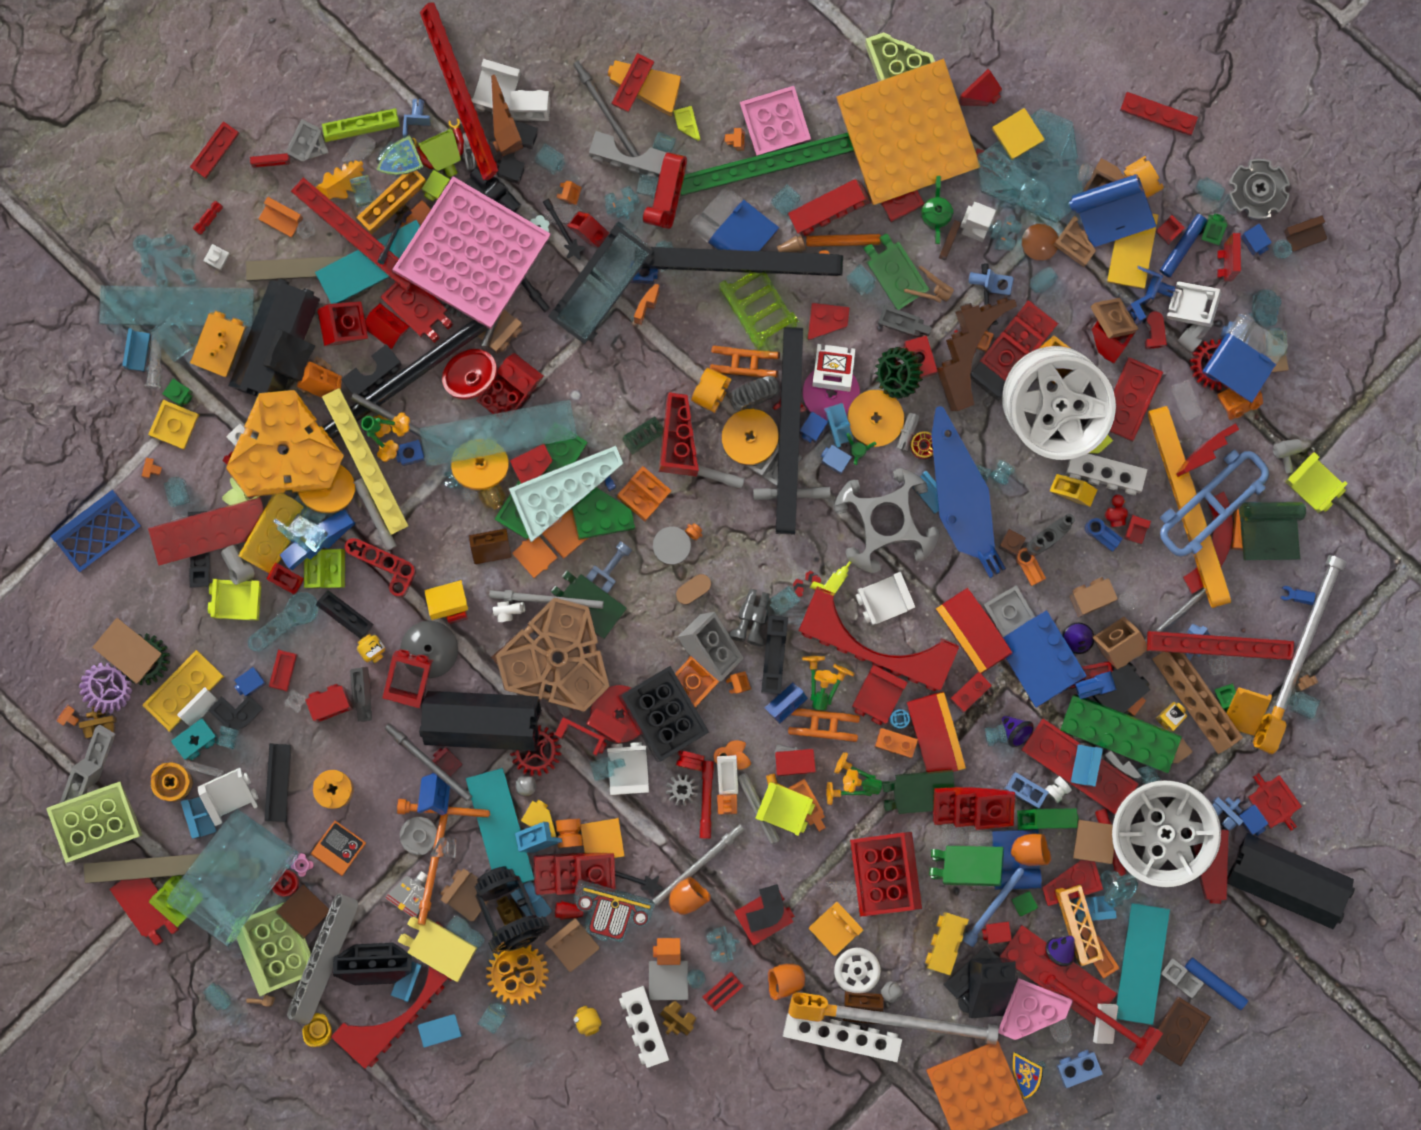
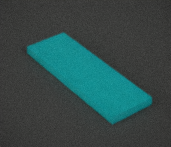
M417 220L399 228L389 251L399 259L420 228ZM392 232L378 239V241L383 246H386ZM359 250L315 272L331 304L341 303L389 278L384 271Z
M500 768L466 778L469 792L473 796L472 803L474 809L490 811L489 817H477L491 870L507 866L508 869L514 871L516 876H520L522 883L534 880L527 852H518L515 833L521 831L504 769Z
M1131 903L1116 1005H1118L1117 1019L1153 1025L1170 909Z

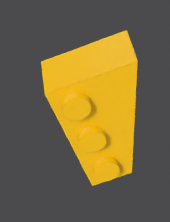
M946 912L943 913V916L939 915L936 924L939 930L937 934H933L931 945H933L932 953L928 952L925 964H928V969L951 975L959 945L963 939V932L969 919Z

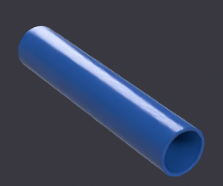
M1196 214L1159 271L1169 278L1172 276L1208 220L1205 217Z
M1193 957L1185 965L1184 968L1240 1011L1247 1004V998Z

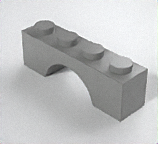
M595 131L589 150V156L596 162L603 163V161H606L616 168L623 166L632 173H646V176L652 179H657L660 176L663 158L667 153L649 148L641 156L628 157L617 149L614 136Z

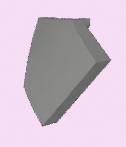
M301 119L285 153L303 162L326 154L328 150L325 146L321 130Z

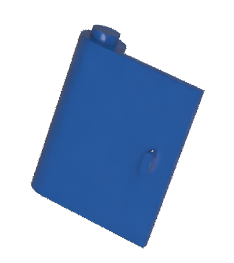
M1138 174L1073 195L1072 200L1069 201L1072 211L1080 214L1088 240L1092 243L1093 247L1156 227Z

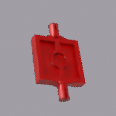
M1260 773L1254 775L1252 778H1254L1259 787L1247 798L1252 805H1256L1268 822L1267 826L1269 829L1278 823L1285 822L1290 831L1294 830L1297 826L1291 817L1302 806L1284 780L1278 775L1271 781L1265 782Z

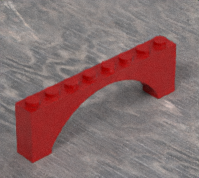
M817 586L798 630L802 632V636L812 639V637L817 638L819 643L825 646H830L831 644L836 646L837 650L847 654L850 652L855 654L854 657L861 661L867 659L873 662L872 665L881 669L883 667L890 669V673L901 676L902 674L907 676L908 680L918 684L921 682L926 684L925 687L932 691L937 689L941 691L958 652L959 645L941 638L940 642L933 647L909 655H888L873 651L858 642L843 625L833 599L835 593Z
M439 921L436 922L438 925L444 927ZM429 966L427 980L420 996L405 1013L389 1022L373 1026H353L344 1022L331 1038L364 1069L368 1066L372 1068L379 1060L377 1056L381 1052L385 1054L392 1046L390 1042L394 1037L399 1039L406 1031L404 1029L405 1025L408 1022L412 1024L419 1017L416 1013L421 1008L425 1010L432 1002L430 998L434 994L438 996L445 988L443 984L448 979L450 981L452 979Z

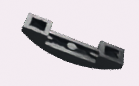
M207 511L188 512V517ZM210 552L190 557V588L210 586Z

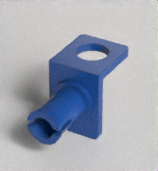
M1138 266V269L1153 275L1145 296L1150 293L1152 295L1151 299H1154L1156 293L1168 296L1169 298L1173 296V293L1167 290L1175 292V286L1161 282L1163 275Z

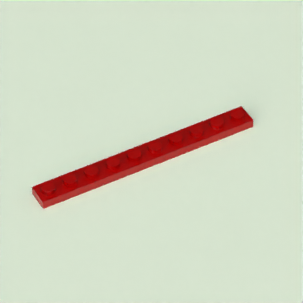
M434 2L427 3L420 11V15L483 180H490L498 172L497 163L494 161L484 129L481 127L471 95L468 93L458 61L452 51V45L449 43L445 27L441 22L439 11L436 9Z

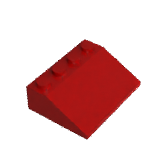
M912 832L850 840L860 917L922 909Z

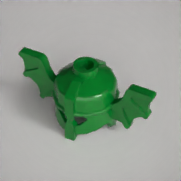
M936 176L935 198L929 199L921 210V218L925 225L935 229V244H940V228L946 226L954 214L951 204L945 198L940 197L941 176Z

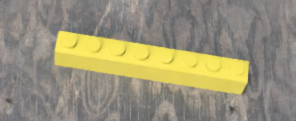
M338 388L322 396L390 534L392 535L408 527L409 525L341 389Z

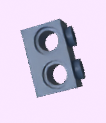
M1089 1050L1078 1053V1057L1074 1059L1070 1057L1059 1060L1060 1064L1056 1065L1065 1088L1103 1075L1095 1053L1089 1052ZM1086 1059H1090L1093 1063L1092 1068L1089 1070L1083 1068V1062ZM1068 1066H1072L1075 1070L1074 1075L1071 1077L1065 1075V1069Z

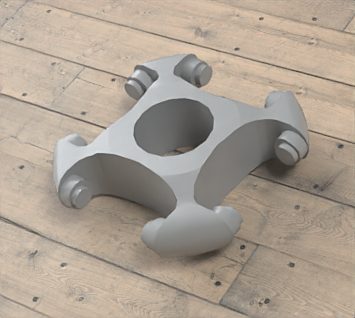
M898 468L893 471L895 480H898V482L904 481V486L893 493L882 497L858 498L853 493L858 492L860 485L859 481L854 479L846 483L836 498L834 509L837 515L846 513L848 509L847 504H851L860 516L865 532V551L859 553V549L851 547L846 549L845 553L847 559L852 564L866 572L873 574L881 570L879 561L876 562L875 559L870 560V555L883 547L896 543H917L920 548L913 552L916 562H921L928 558L938 542L940 533L937 527L928 528V532H925L926 537H923L918 533L909 510L908 492L914 487L915 492H918V494L927 493L928 486L921 477L904 468ZM890 505L900 511L903 517V526L897 534L883 536L873 529L870 516L877 507Z

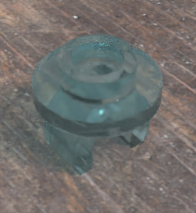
M445 472L444 475L447 478H451V480L444 482V485L448 488L459 489L461 484L454 478L453 473Z

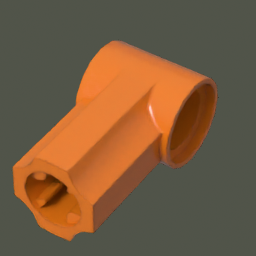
M1022 548L1016 556V561L1021 566L1030 585L1033 586L1045 580L1046 577L1035 556L1030 555L1028 562L1021 560L1020 554L1022 552L1028 553L1027 548Z

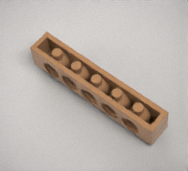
M1161 652L1152 659L1218 754L1232 747L1243 738L1184 653Z

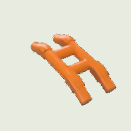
M712 346V353L732 356L731 367L711 364L710 369L727 375L758 378L774 376L778 378L777 370H758L759 358L780 359V352ZM740 356L751 357L750 369L739 368Z
M797 708L791 714L793 716L811 717L810 729L789 727V735L857 742L858 740L857 734L837 732L838 720L859 723V715ZM819 718L830 719L829 731L818 730Z

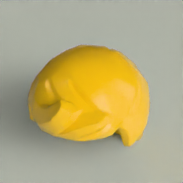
M314 1013L311 1022L303 1027V1039L307 1046L313 1048L322 1047L330 1042L332 1028L326 1015Z

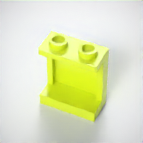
M213 579V583H210L209 595H212V601L208 603V614H211L212 618L259 621L260 581H245L235 585L231 580Z

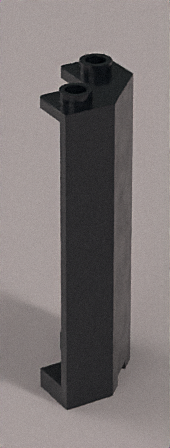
M282 279L278 281L270 280L228 386L258 397L259 393L285 390L289 377L263 366V363L277 330H283L301 340L305 339L320 298L314 296L315 292L306 288L303 290L290 286L289 282Z
M427 691L425 698L421 702L422 719L419 735L422 737L424 745L536 751L540 739L537 723L542 711L539 696Z
M1249 833L1246 834L1239 846L1237 858L1230 868L1227 878V884L1331 929H1334L1337 923L1340 924L1344 918L1343 911L1348 899H1351L1355 891L1353 878Z

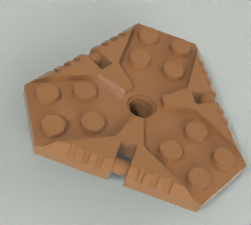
M554 597L527 624L528 626L524 630L521 629L495 655L505 691L524 696H539L540 700L546 699L549 703L585 712L609 687L600 650L597 651L596 648L598 641L589 607ZM533 631L538 635L534 640L529 636ZM588 646L590 653L584 654L582 647ZM555 652L560 653L562 656L560 663H555L552 660V655ZM545 685L551 686L550 692L544 691Z

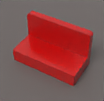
M381 303L370 311L365 320L367 331L383 344H387L390 349L395 346L398 339L410 327Z
M597 708L594 709L586 722V725L618 744H621L622 738L629 728Z
M813 749L775 753L777 776L816 772Z

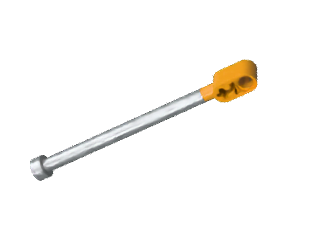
M1329 555L1325 565L1328 569L1271 714L1268 713L1263 716L1254 737V747L1266 753L1274 754L1278 750L1284 735L1286 722L1282 720V717L1339 571H1344L1347 563L1338 557Z
M800 992L792 995L788 1009L789 1015L796 1019L819 1022L825 1016L985 1039L986 1044L993 1045L997 1043L999 1031L998 1025L988 1024L987 1028L831 1005L828 1004L827 999L823 996Z

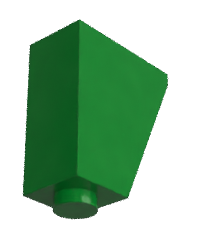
M1077 808L1017 810L1018 830L1078 828Z

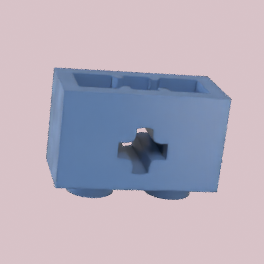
M1016 772L1012 774L1004 788L1006 791L1015 792V797L1036 809L1040 808L1049 793Z

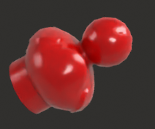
M1116 494L1111 499L1112 505L1115 508H1108L1104 514L1111 527L1126 525L1125 519L1128 516V510L1123 507V504L1126 502L1124 497Z

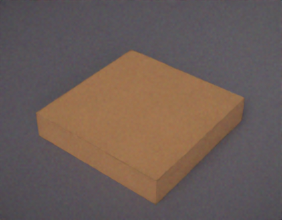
M1121 298L1096 302L1091 306L1093 313L1108 338L1133 334L1138 330Z
M1078 820L1073 858L1112 864L1114 853L1113 825Z

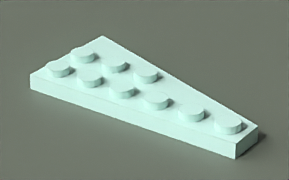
M616 446L509 488L530 542L534 541L623 465Z

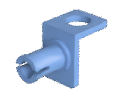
M417 99L412 100V115H404L403 139L407 138L408 125H431L430 116L423 115L424 100L419 99V105Z
M988 269L987 275L970 273L969 284L983 285L989 293L1011 295L1014 281L1012 276L998 275L991 269ZM1006 280L1008 287L1005 290H1000L998 288L999 281Z

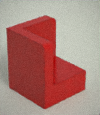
M1171 215L1156 230V233L1169 245L1183 232L1185 227Z
M1132 515L1124 539L1142 544L1151 521Z

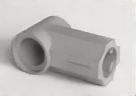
M1193 324L1189 329L1187 328L1177 342L1192 353L1202 342V338L1211 327Z
M236 545L228 546L222 550L220 554L229 568L230 579L235 585L254 578L253 567L238 556L240 551Z

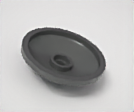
M423 621L413 625L405 633L401 642L400 649L407 650L410 654L416 656L425 655L430 660H433L429 678H436L447 673L453 667L458 656V643L455 635L447 626L436 621ZM427 645L432 647L430 652L425 651ZM404 663L413 674L419 677L423 676L424 668Z

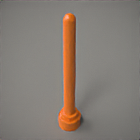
M398 799L397 814L406 815L410 811L417 812L418 804H411L407 799ZM448 807L446 814L487 818L490 816V811ZM431 809L425 811L426 813H436Z

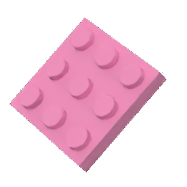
M794 86L740 102L756 156L811 141Z

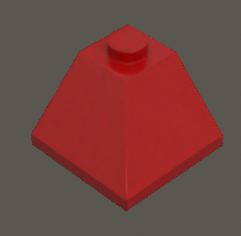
M989 69L961 94L959 99L960 106H988L990 103L994 105L1002 97L1000 95L1002 88Z
M1099 321L1092 328L1098 353L1112 363L1116 362L1135 334L1108 338Z

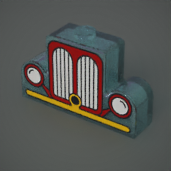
M578 880L573 898L579 910L589 911L584 924L586 932L595 935L597 939L602 941L610 939L623 942L629 921L631 920L636 926H645L650 921L655 906L652 899L583 880Z

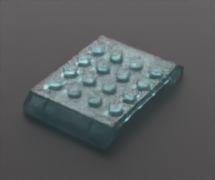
M237 809L229 816L178 882L166 902L229 948L240 934V929L284 871L291 867L300 854Z

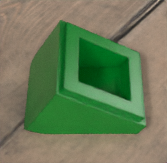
M1030 891L1011 899L1020 917L1038 909Z

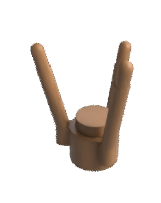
M920 266L919 269L927 275V278L937 284L934 289L936 296L909 289H904V292L932 299L939 303L942 300L947 302L954 289Z

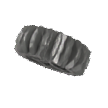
M765 376L742 385L729 394L731 406H733L734 410L741 411L766 402L779 394V384L774 376Z

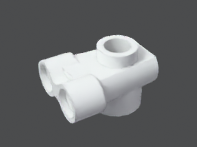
M509 601L498 602V606L493 607V614L497 616L498 622L513 620L512 614L525 613L524 602L509 605Z

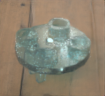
M1262 289L1256 295H1253L1252 313H1249L1248 317L1253 318L1259 326H1274L1277 323L1279 307L1282 301L1272 290Z

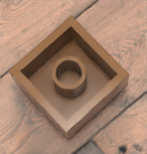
M1103 577L1098 578L1090 583L1091 586L1086 588L1085 585H1082L1072 591L1073 594L1069 597L1078 618L1118 600L1109 578L1105 580Z
M1122 617L1092 637L1101 654L1117 670L1126 666L1128 662L1141 656L1147 650V643L1141 632L1126 617Z

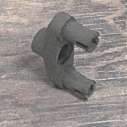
M1066 514L1036 535L1027 544L1028 553L1037 556L1051 548L1071 529L1072 524L1075 522L1074 516ZM1044 536H1048L1051 542L1046 541Z

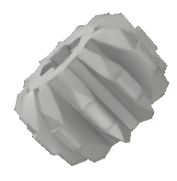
M678 774L679 781L671 777L675 784L667 783L666 785L672 788V790L666 791V794H674L669 798V801H673L676 797L675 805L677 806L680 800H683V806H686L685 799L693 803L694 801L690 795L698 796L697 793L692 792V790L698 789V786L691 787L695 779L693 778L690 782H687L688 774L685 775L684 780H682V775ZM679 785L682 787L687 786L688 789H686L687 793L685 795L677 793Z

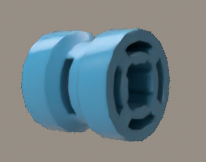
M898 709L890 716V724L895 729H903L910 722L909 714L905 710Z

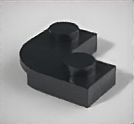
M249 695L236 709L221 696L208 711L226 727L241 729L249 725L263 708Z
M778 884L759 889L764 908L746 913L751 932L771 927L782 918L784 905Z

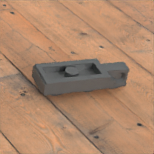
M885 305L878 321L879 325L919 337V334L929 336L932 327L923 325L924 320L920 319V317Z
M368 667L351 669L353 708H356L358 721L372 720Z

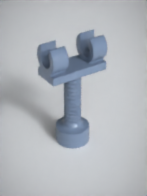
M621 541L616 546L617 553L605 570L602 571L594 566L586 576L591 582H593L598 574L605 577L607 582L602 587V590L606 593L616 583L609 576V573L616 567L622 556H629L632 552V549Z

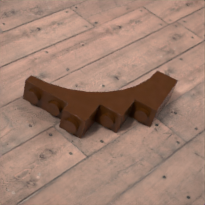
M1004 297L996 300L997 304L995 305L986 304L981 307L968 303L960 306L961 310L955 312L961 331L951 334L952 338L946 340L952 359L942 362V366L937 368L951 411H960L975 405L971 391L970 374L976 347L984 332L997 318L1017 307L1015 299Z

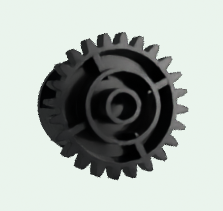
M502 866L478 877V883L474 886L477 891L475 897L493 936L488 942L492 953L514 951L525 947L549 929L550 926L546 917L537 916L520 876H516L512 869ZM518 887L522 898L517 900L519 908L526 905L530 916L513 921L496 930L484 902L498 898Z

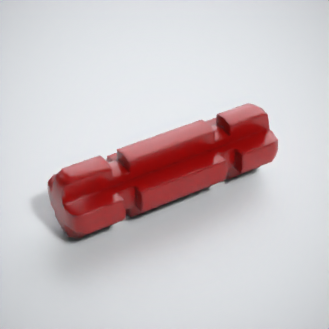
M214 201L211 204V208H208L199 219L200 222L194 225V231L201 235L206 230L205 227H208L215 219L216 213L223 209V206L219 202Z

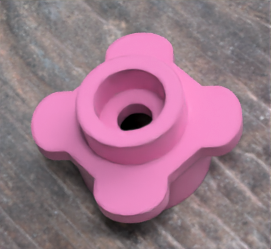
M299 854L298 858L290 864L291 869H295L300 877H304L306 872L314 866L313 862L309 861L305 854Z

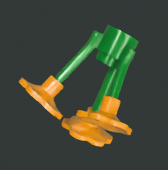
M401 412L392 421L379 414L377 417L366 416L362 419L361 426L363 430L367 431V436L371 437L379 445L377 457L383 462L396 457L399 445L393 440L382 443L377 437L381 438L385 434H389L392 429L394 433H397V436L403 437L410 429V418Z
M803 656L802 660L810 662L812 684L810 700L813 701L812 707L817 710H827V706L831 705L832 698L840 682L843 681L845 675L854 676V672L837 664L833 665L838 670L837 675L829 670L816 671L817 662L825 660V656ZM816 680L821 682L820 686L822 687L821 692L818 691L817 694ZM829 683L834 684L828 697V694L825 693L826 688H828Z
M843 752L836 764L834 773L839 774L843 768L848 770L843 777L844 791L834 790L832 782H827V804L832 805L833 798L841 797V795H866L870 797L872 794L878 795L882 789V781L876 779L875 775H870L853 767L851 763L846 761L848 753ZM858 774H860V775H862V776H864V777H866V778H868V779H865L864 781H862L861 779L858 778ZM862 785V786H863V790H865V791H855V788H856V786L859 787V786Z

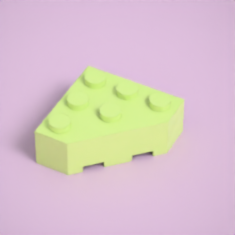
M884 32L866 38L865 46L878 81L935 62L932 54L916 49L915 46L904 41L894 39Z

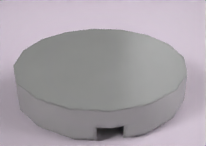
M670 526L663 528L656 534L653 540L654 553L659 561L665 564L675 565L681 563L690 553L691 542L689 536L678 527Z
M413 817L407 820L400 831V841L403 848L415 855H424L432 851L437 828L428 818Z

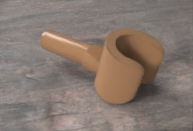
M265 994L263 1000L247 998L246 1003L270 1007L273 1005L275 997Z

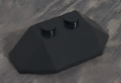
M395 943L354 944L340 955L335 956L333 960V976L355 986L394 984L412 972V955Z

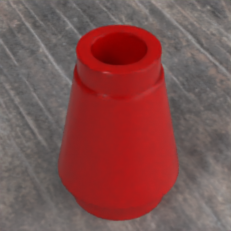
M565 901L556 902L555 918L565 920L583 917L584 910H581L578 905Z

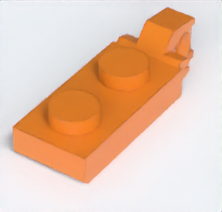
M803 779L790 786L788 789L813 799L812 803L815 804L811 815L807 814L805 820L809 825L815 824L819 832L824 830L826 827L821 820L825 817L824 812L806 780Z
M1083 927L1080 933L1086 941L1091 935L1086 927ZM1097 935L1104 959L1092 963L1104 979L1120 968ZM1089 945L1086 951L1089 958L1097 956L1095 947Z

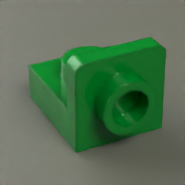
M1216 213L1214 215L1209 214L1201 240L1220 246L1227 227L1225 217Z
M174 378L162 393L180 407H183L184 404L188 405L193 397L191 395L193 391Z
M1233 683L1214 689L1216 698L1226 713L1236 693Z

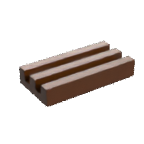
M954 220L940 253V259H947L961 222Z

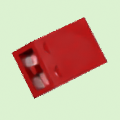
M513 353L504 360L497 370V376L492 386L480 395L476 401L503 423L507 424L544 376L516 353Z

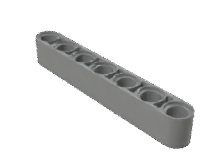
M337 894L334 897L289 1006L287 1016L290 1020L304 1025H308L311 1022L332 972L334 957L339 955L357 911L358 901L343 894Z

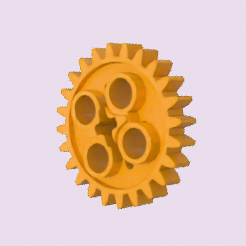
M529 945L527 949L522 947L514 951H503L499 955L493 953L495 961L489 960L492 967H486V970L491 972V974L486 975V978L491 980L487 983L488 986H494L491 990L492 994L498 992L496 998L500 999L503 996V1003L510 1000L511 1006L514 1005L515 1001L521 1006L522 1000L529 1004L530 997L536 1000V993L542 995L540 987L546 988L543 981H549V978L544 976V974L549 973V970L544 968L548 965L547 961L541 962L544 959L543 954L537 956L539 953L538 949L532 952V945ZM521 958H528V963L525 966L519 965ZM503 965H510L508 972L503 973L500 971ZM517 970L520 972L519 978L515 976V971ZM527 976H534L535 980L533 983L527 984L525 982ZM509 977L505 981H501L502 978ZM510 982L517 984L516 988L512 991L507 990V985Z

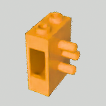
M215 310L214 313L208 314L190 363L227 377L247 326L243 325L244 321L237 318L230 320L225 318L226 314Z

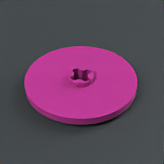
M813 370L803 386V400L809 412H814L827 420L824 408L843 403L847 416L852 401L860 395L859 384L855 376L852 374L850 392L834 390L837 395L829 398L826 390L830 391V389L812 387ZM823 375V380L842 382L840 377Z

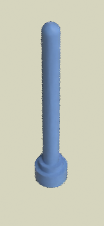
M1018 868L973 929H969L968 932L966 931L963 934L962 940L965 943L974 947L978 941L979 932L1024 874L1022 868Z

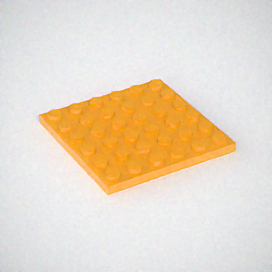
M944 59L836 96L872 205L935 184L936 176H941V181L980 168Z

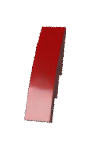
M1235 423L1219 432L1198 447L1176 473L1177 477L1216 458L1214 451L1227 445L1228 443L1225 438L1239 430L1237 424Z

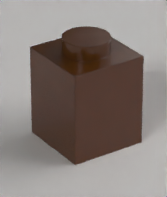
M1009 529L999 549L1016 557L1026 537Z

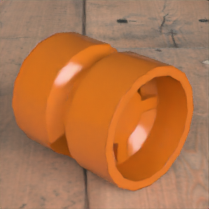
M580 819L555 821L556 832L559 833L557 838H562V842L557 844L558 848L583 846L582 835L578 832L581 830Z

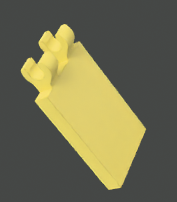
M411 917L407 925L419 930V933L415 939L405 933L401 934L398 942L410 947L407 952L452 980L459 982L477 947L428 918L423 926L418 924V918Z

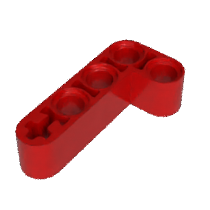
M669 152L665 154L653 207H647L643 214V222L645 224L667 229L673 226L687 166L686 156Z
M350 538L346 541L345 550L349 555L394 575L389 590L395 597L401 598L407 594L416 574L413 564L359 539ZM355 543H357V546L360 549H362L363 552L361 553L358 550H354L352 552L350 545H355ZM371 550L377 553L374 560L367 559V553ZM388 558L394 560V565L391 568L384 566V562ZM405 566H410L412 569L408 576L402 575L401 572ZM398 583L404 586L401 593L394 592V586Z

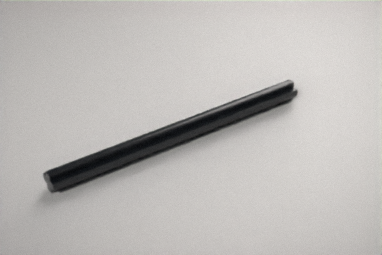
M473 319L364 398L380 406L488 328ZM358 403L350 407L357 422L372 412ZM334 420L323 426L331 439L340 434Z

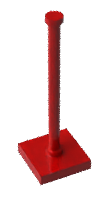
M1052 974L1046 982L1048 986H1053L1134 1042L1136 1047L1128 1059L1140 1066L1143 1065L1163 1035L1162 1032L1149 1026L1140 1038L1055 979L1056 976Z

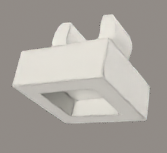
M212 244L203 261L222 270L230 253Z

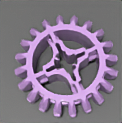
M99 663L98 668L93 665L91 670L85 671V675L81 678L82 682L79 684V688L82 689L80 695L84 696L83 702H89L88 708L94 706V712L101 709L102 714H105L106 710L110 714L113 713L114 709L118 712L121 706L125 707L126 701L130 699L129 694L132 692V689L129 688L132 684L131 681H126V675H122V672L116 670L117 667L115 666L111 668L110 663H107L105 667L102 663ZM100 676L107 677L106 679H95L96 677ZM113 680H115V681L117 682V684L119 685V687H117V686L113 683ZM109 683L107 686L108 689L103 694L104 686H106V684ZM91 687L98 693V697L93 693ZM106 697L116 698L114 700H104Z

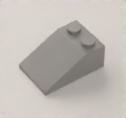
M715 612L700 614L678 636L687 653L718 681H722L744 659Z

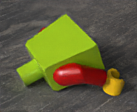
M457 118V125L453 126L451 121H449L450 129L418 143L415 138H412L422 164L428 169L435 168L436 171L444 169L447 177H452L458 173L454 163L461 160L460 156L464 152L463 133L460 129V120Z

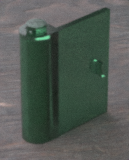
M1303 502L1242 503L1239 508L1244 561L1300 559L1297 521L1303 520L1306 516V506Z

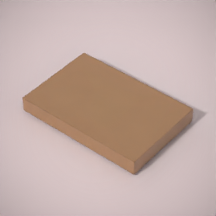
M119 618L113 621L92 647L136 684L143 679L162 655V653Z

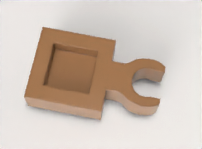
M1307 674L1298 679L1299 683L1295 687L1299 692L1318 683L1315 675L1309 677Z

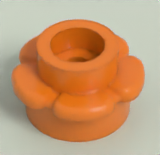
M695 523L687 525L688 528L685 532L690 538L695 541L699 537L702 538V529Z

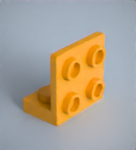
M837 901L809 927L810 931L834 956L864 931Z

